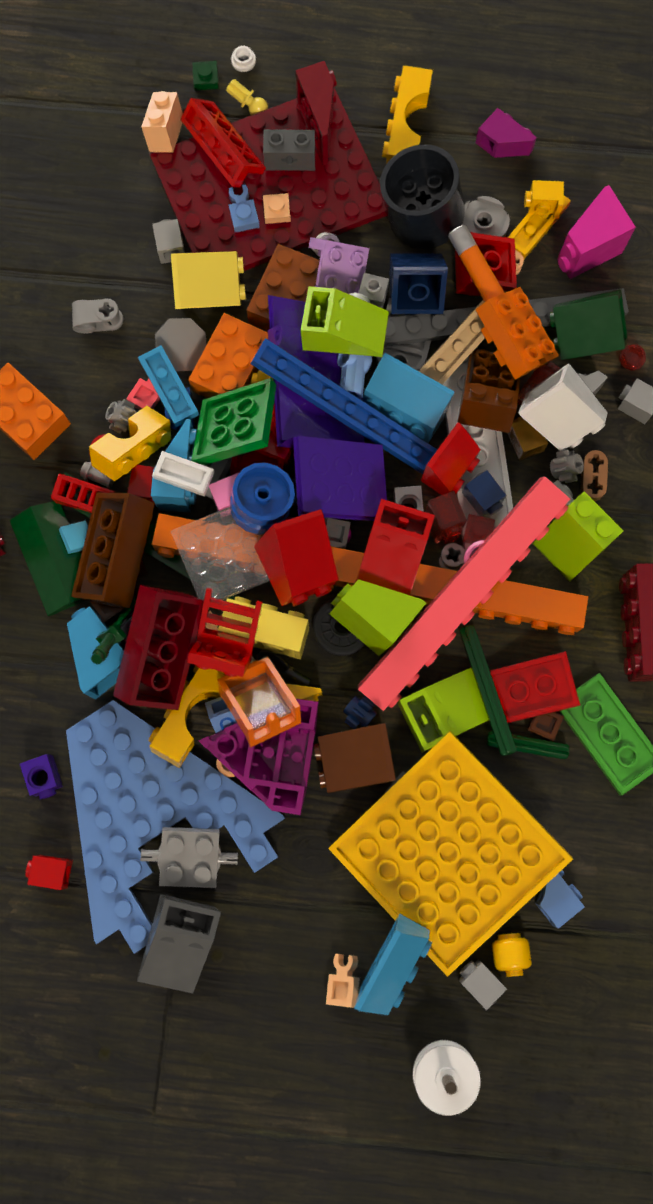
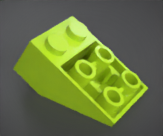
M308 286L301 325L302 348L306 351L383 357L389 311L335 288Z
M471 668L425 687L399 700L397 703L422 753L433 748L449 731L458 736L489 720Z

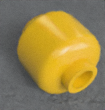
M521 933L498 935V940L492 944L495 968L499 971H505L506 977L523 976V969H528L532 965L528 940L521 938Z

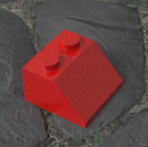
M470 232L503 291L516 289L515 239ZM455 250L456 293L481 296Z
M457 422L427 463L421 479L423 483L446 499L452 492L454 494L458 493L465 483L462 477L467 471L472 473L480 462L477 456L481 449L463 425Z

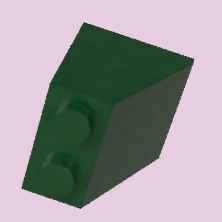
M622 289L559 303L553 307V312H550L552 328L556 327L557 331L554 345L556 351L560 353L561 360L626 348L628 335Z

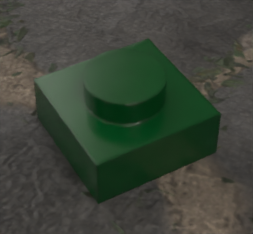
M217 61L192 62L194 90L219 89Z

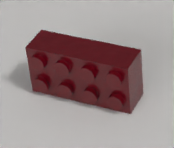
M636 564L622 575V578L619 580V591L624 597V604L621 605V619L625 621L622 644L623 647L627 648V658L624 659V672L628 675L629 682L653 681V564Z
M140 585L116 681L114 697L129 705L179 710L190 663H187L188 656L196 641L204 600L185 593Z

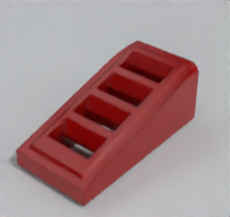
M58 474L51 499L55 503L92 513L96 493H114V491L67 475ZM70 485L66 497H64L67 486ZM77 488H81L77 501L73 500ZM88 491H92L88 504H85Z

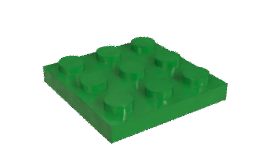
M272 378L202 401L191 461L207 465L268 447L276 392V383Z

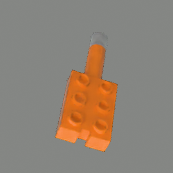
M461 225L452 230L448 237L484 300V303L475 309L485 326L481 329V332L488 344L493 341L498 350L494 352V355L501 367L507 365L516 380L559 357L554 343L548 337L541 320L537 317L527 295L521 287L505 293L467 226Z

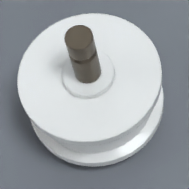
M439 1040L425 1046L417 1055L413 1065V1081L419 1098L427 1108L441 1115H455L465 1111L473 1104L480 1089V1074L472 1056L463 1046L453 1041Z

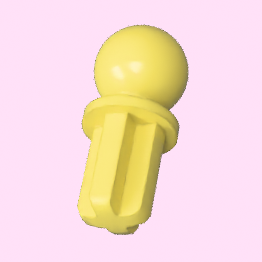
M235 79L229 83L226 91L242 104V108L245 104L249 106L251 115L268 109V104L263 98H254L252 96L253 90L249 91Z

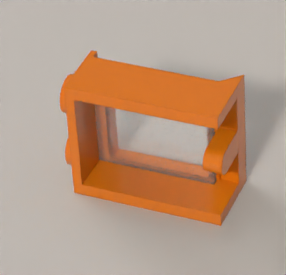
M269 657L251 662L243 677L224 675L222 678L217 679L219 695L223 698L246 736L250 748L301 724L300 705Z

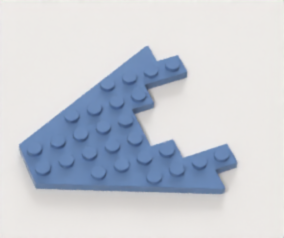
M112 700L67 729L66 735L94 941L98 944L117 930H120L133 953H136L147 945L152 927V922L131 889L132 886L154 872L148 861L141 862L140 847L162 834L163 827H172L184 818H187L192 828L220 829L225 825L255 873L278 858L264 832L284 820L285 817L280 812L272 811L262 800L191 752L180 769L152 753L149 747L151 743L148 740L155 728Z

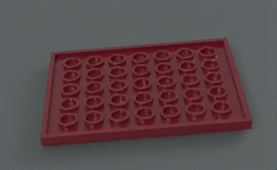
M335 88L336 102L334 103L327 165H322L315 148V171L265 170L263 174L248 173L242 185H246L248 188V200L254 199L259 228L235 233L229 210V204H233L229 196V188L232 186L194 137L177 143L173 152L150 153L152 163L176 219H178L191 253L237 251L238 257H243L244 271L269 262L278 244L298 251L309 246L310 237L316 238L322 232L339 235L388 216L380 183ZM297 98L231 123L263 165L264 129L308 130L298 107ZM242 185L240 188L232 187L235 195L243 193ZM288 193L291 222L265 224L263 195Z

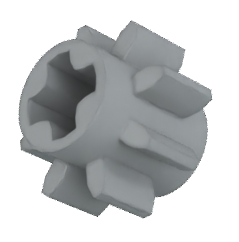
M125 399L123 401L119 400L118 403L112 402L105 415L106 420L111 423L109 428L118 433L129 430L128 419L136 414V410H134L135 404Z
M568 449L556 452L557 458L553 459L550 463L553 477L559 478V482L565 481V483L577 481V474H581L584 469L581 456L575 454L574 450L569 451Z

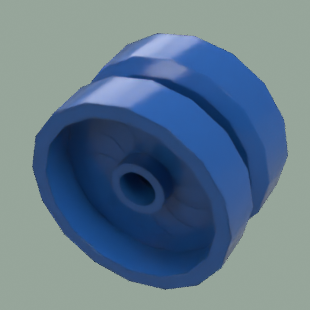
M254 463L243 468L234 481L230 498V511L236 524L245 531L257 535L265 534L273 524L288 519L295 497L293 482L285 471L269 463Z

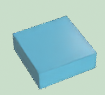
M86 520L60 527L59 532L68 554L83 550L88 530Z

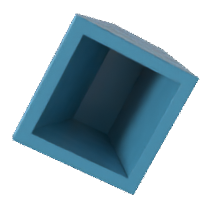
M89 606L86 609L81 608L71 616L72 620L67 623L80 689L85 695L96 700L116 684L125 647L121 642H118L112 646L105 661H102L101 664L92 662V653L100 645L96 637L101 632L109 629V626Z

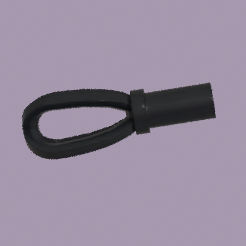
M261 650L257 655L256 661L261 660L263 655H268L279 662L286 670L277 671L280 676H285L284 678L287 680L290 679L300 686H308L311 681L310 678L294 670V667L289 666L284 659L271 650Z

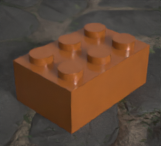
M278 244L247 308L249 324L266 331L270 329L268 295L306 302L308 286L315 287L320 260Z

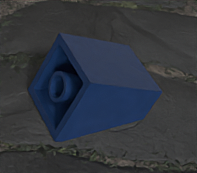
M390 253L391 314H443L448 268L442 253Z

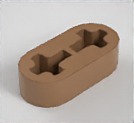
M593 450L587 453L583 459L584 469L581 473L580 491L581 494L585 491L594 501H598L607 490L608 459L603 452ZM593 458L596 459V463L601 464L596 468L595 473H593V464L588 463ZM593 479H595V488L600 489L596 494H592V490L588 489Z

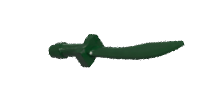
M138 594L133 597L130 609L124 608L116 622L109 629L97 635L96 640L100 645L92 653L91 660L93 663L101 664L102 661H105L112 646L125 638L126 634L120 626L134 609Z

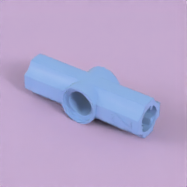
M339 353L337 364L342 367L340 387L357 398L362 399L365 374L372 364V356Z

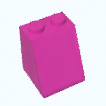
M609 185L603 188L568 232L558 256V265L563 272H566L570 279L622 254L636 228Z

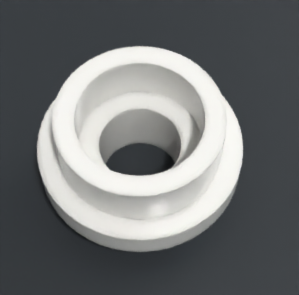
M239 46L234 50L231 62L236 70L247 72L255 66L256 57L249 47Z

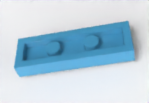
M162 345L138 357L175 427L183 424L186 419H193L199 416L197 408Z

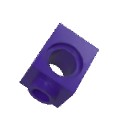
M45 754L20 763L29 796H39L40 800L56 795L55 790L63 787L53 755ZM45 770L48 774V780L44 785L40 786L37 782V776L41 771Z

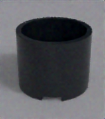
M415 145L400 151L389 160L381 175L380 189L394 235L416 249H431L448 242L449 233L462 225L465 215L459 170L454 158L447 151L437 146Z

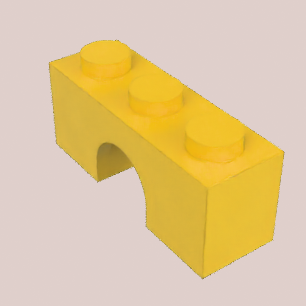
M148 406L144 407L128 419L130 438L120 439L107 433L89 446L92 466L113 481L118 480L171 440L169 419Z

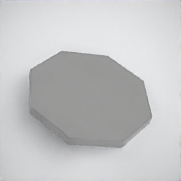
M191 318L168 319L155 334L156 348L162 345L176 371H193L206 347V333Z

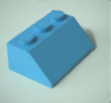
M384 353L365 389L362 401L426 443H429L443 422L455 392L389 354Z
M399 913L360 986L355 1009L362 1012L389 1015L393 1006L395 1008L399 1007L405 995L402 988L406 981L409 983L413 981L419 968L415 966L420 956L425 958L431 947L432 942L429 941V929Z

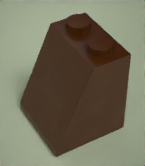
M386 723L319 736V743L314 744L316 761L322 760L324 770L318 772L321 788H327V793L390 783L396 780Z

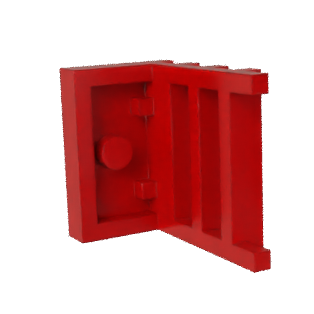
M207 588L197 640L189 652L187 663L194 664L200 669L221 671L227 676L243 677L252 659V651L255 645L263 602L257 601L255 608L212 598L213 589ZM209 607L253 618L252 624L208 613ZM206 623L249 633V639L206 628Z

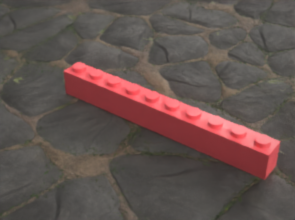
M540 477L358 684V690L383 711L387 706L390 708L394 707L401 698L399 693L405 686L410 688L420 676L417 672L424 665L428 667L434 662L438 656L436 651L442 644L447 646L455 638V629L461 623L466 625L475 614L473 609L479 602L484 604L493 594L492 587L498 581L503 583L512 573L510 567L515 561L521 562L531 551L529 548L530 544L535 539L541 540L550 529L547 525L552 519L558 520L567 511L568 506L566 504L570 498L549 479Z

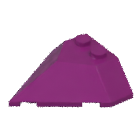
M296 699L300 705L301 724L251 748L238 723L199 740L206 749L272 811L301 815L315 741L318 702ZM280 703L248 717V720L254 728L266 722L268 714L275 712L279 716L285 713L286 710Z

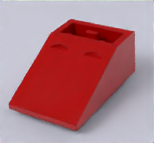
M381 499L356 581L359 579L410 595L435 515Z

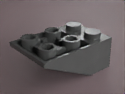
M160 894L137 982L193 993L214 941L221 911L215 906Z

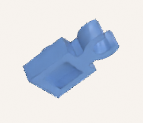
M242 185L243 193L241 195H235L233 188H229L230 200L233 203L229 204V210L235 233L259 228L254 199L248 200L249 194L246 185Z

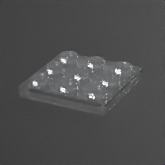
M230 507L171 530L198 598L204 600L206 589L210 588L213 589L212 598L224 600L270 581L254 548V545L261 539L263 534L257 535L247 532L237 525L231 515Z

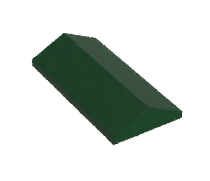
M52 501L31 506L9 520L47 616H52L86 601L71 597L80 563L81 551L68 554L59 529L62 526L69 525L62 505Z

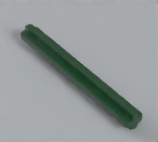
M473 625L464 626L459 632L500 754L502 756L511 755L517 749L476 629Z

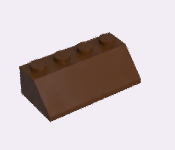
M96 493L71 597L130 609L137 576L140 572L143 551L147 542L146 538L153 517L154 502L130 493Z

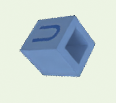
M222 697L205 703L215 733L237 723Z

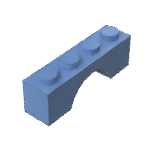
M563 870L540 890L535 902L551 925L558 929L585 907L580 901L583 897L573 884L568 886L563 880L562 876L565 875Z

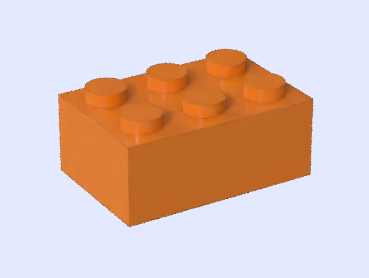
M224 313L188 379L192 392L205 398H210L250 385L253 372L258 373L259 370L250 363L265 338L268 339V332Z
M7 363L0 369V430L35 460L71 423L57 406L11 364Z

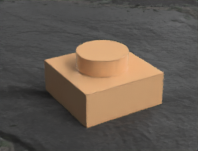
M288 193L263 195L265 224L291 222Z

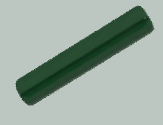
M491 731L488 733L487 745L498 748L494 733ZM512 735L516 751L559 759H567L569 756L568 744Z

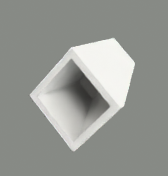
M568 363L525 395L518 413L558 450L562 451L568 447L572 449L579 445L583 437L590 432L595 434L605 426L608 412Z

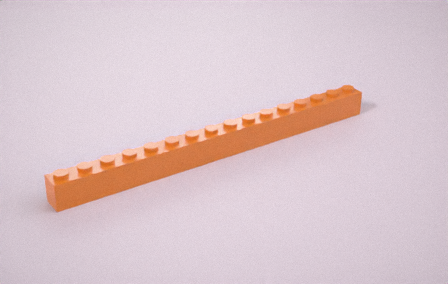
M159 513L152 546L155 551H158V555L173 558L174 555L185 556L184 559L186 561L200 563L201 559L209 560L211 565L215 567L227 568V565L238 567L239 571L245 573H254V570L265 572L254 548V545L264 534L257 535L243 529ZM331 547L339 579L331 586V589L334 586L345 587L347 583L353 586L356 582L364 553ZM420 564L410 596L424 600L426 602L425 607H427L457 571ZM505 580L503 583L498 581L491 589L493 591L492 596L484 604L479 602L473 609L475 613H478V617L483 619L505 618L504 622L520 625L521 622L530 623L531 627L535 629L547 630L548 627L558 629V633L574 635L575 632L584 628L588 596Z

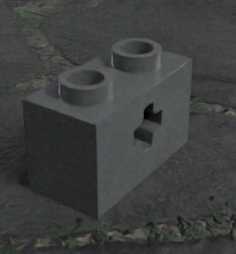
M264 129L263 157L265 170L315 171V130Z

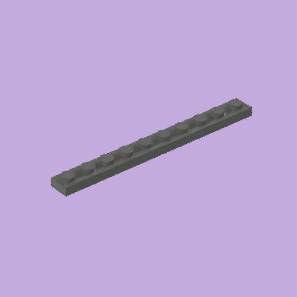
M621 288L624 312L626 316L629 313V310L627 306L624 288ZM618 289L529 300V303L537 317L541 320L542 326L546 327L551 326L550 312H553V307L556 304ZM476 307L446 310L443 314H414L388 318L384 347L448 339Z

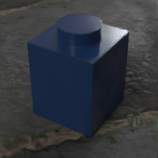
M488 470L467 483L462 491L481 518L487 513L492 516L502 509V503L507 496Z

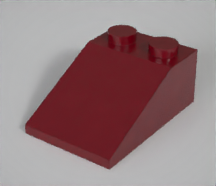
M325 61L295 71L297 104L308 130H315V148L324 166L328 164L334 103L336 102L334 87L337 86L333 70L329 71Z

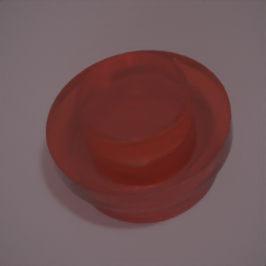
M636 344L628 345L621 351L619 360L624 368L638 370L644 365L646 354L641 346Z

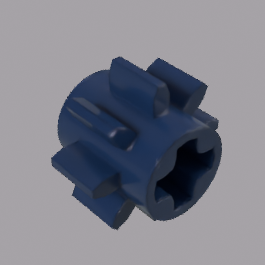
M355 696L343 710L348 716L344 722L352 729H356L357 726L367 727L377 715L373 710L375 704L366 696L363 699Z

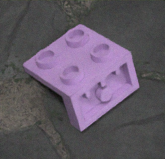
M310 237L309 248L317 249V255H320L315 287L335 288L347 294L359 293L366 270L369 248Z

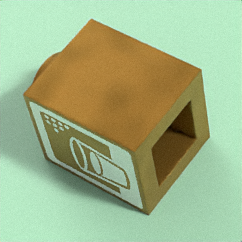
M522 417L513 420L510 433L507 434L519 461L544 452L548 445L547 439Z

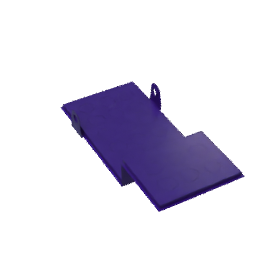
M268 295L270 321L268 340L340 386L342 367L337 364L339 353L306 351L302 348L301 325L306 302ZM273 379L276 383L274 400L277 447L294 448L298 516L321 509L324 518L374 521L381 499L387 500L383 445L365 443L364 436Z

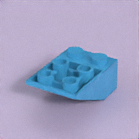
M186 419L165 452L191 461L197 429L193 428L191 419ZM152 477L151 497L159 511L191 512V504L195 505L196 493L153 479Z

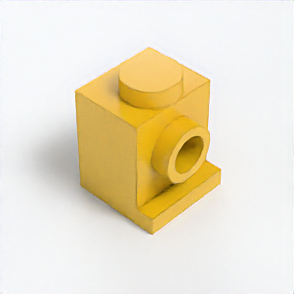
M533 180L530 191L525 192L524 207H528V213H536L538 215L554 214V219H559L564 206V182Z

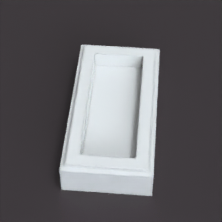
M162 451L152 477L153 479L205 497L215 471L213 468Z

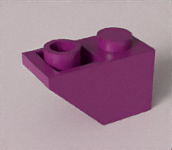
M497 108L478 128L475 143L494 158L526 156L532 153L537 137L528 128H524L517 123L511 115Z

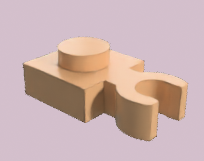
M335 954L333 962L337 973L336 975L329 974L326 1004L354 1008L358 996L360 978L352 977V974L357 968L358 958L357 956L349 955L348 963L345 966L343 963L344 955Z

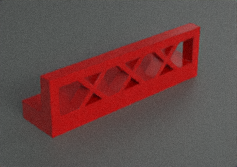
M190 98L180 120L231 186L240 188L248 173L263 174L266 167L213 101Z

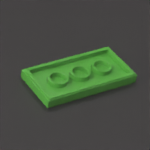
M598 673L576 689L581 706L561 710L559 713L564 716V720L621 796L653 774V745L601 674Z

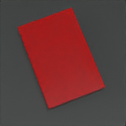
M566 651L490 670L507 723L581 706Z

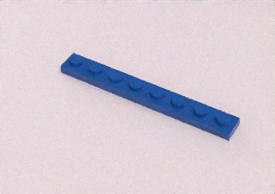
M266 338L261 343L250 363L371 442L383 445L384 450L421 474L424 473L427 463L437 451L433 446Z

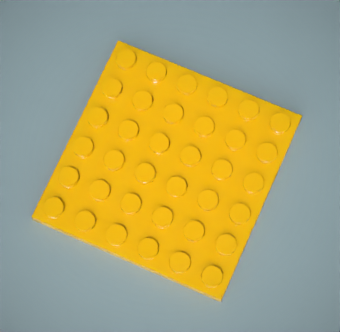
M451 731L328 848L395 921L400 913L430 930L429 941L432 944L427 955L447 977L573 860V857Z

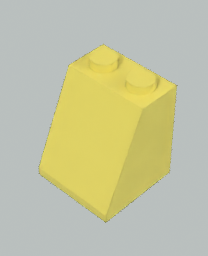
M237 251L171 254L175 309L242 305L241 300H246L245 284H240L239 273H244L243 257H238Z

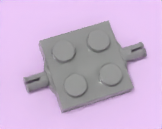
M163 827L162 842L159 849H141V862H158L160 870L159 886L216 888L217 872L220 864L237 865L238 853L221 852L219 845L220 829Z

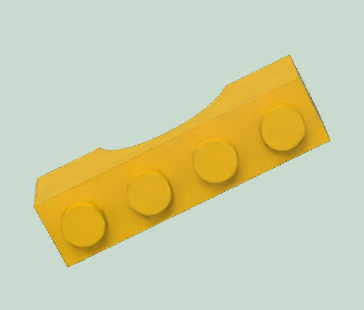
M403 65L402 75L396 76L394 92H398L397 98H392L390 113L394 114L393 120H388L386 135L390 136L389 142H384L382 154L383 158H387L386 164L400 151L411 146L420 145L421 136L409 128L406 118L412 112L427 107L433 70Z
M195 665L193 672L196 674L190 682L188 680L185 682L179 710L167 709L164 714L166 719L161 728L156 727L148 740L151 743L149 747L152 753L180 769L194 746V739L186 727L187 716L192 707L198 702L207 698L220 697L217 679L225 675L221 671L200 669Z

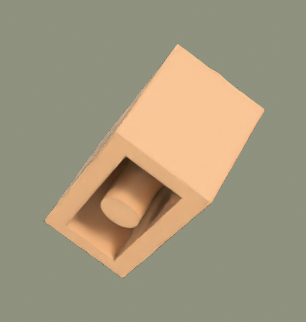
M161 91L153 92L141 126L149 152L174 151L182 126L180 119L183 115L177 92Z

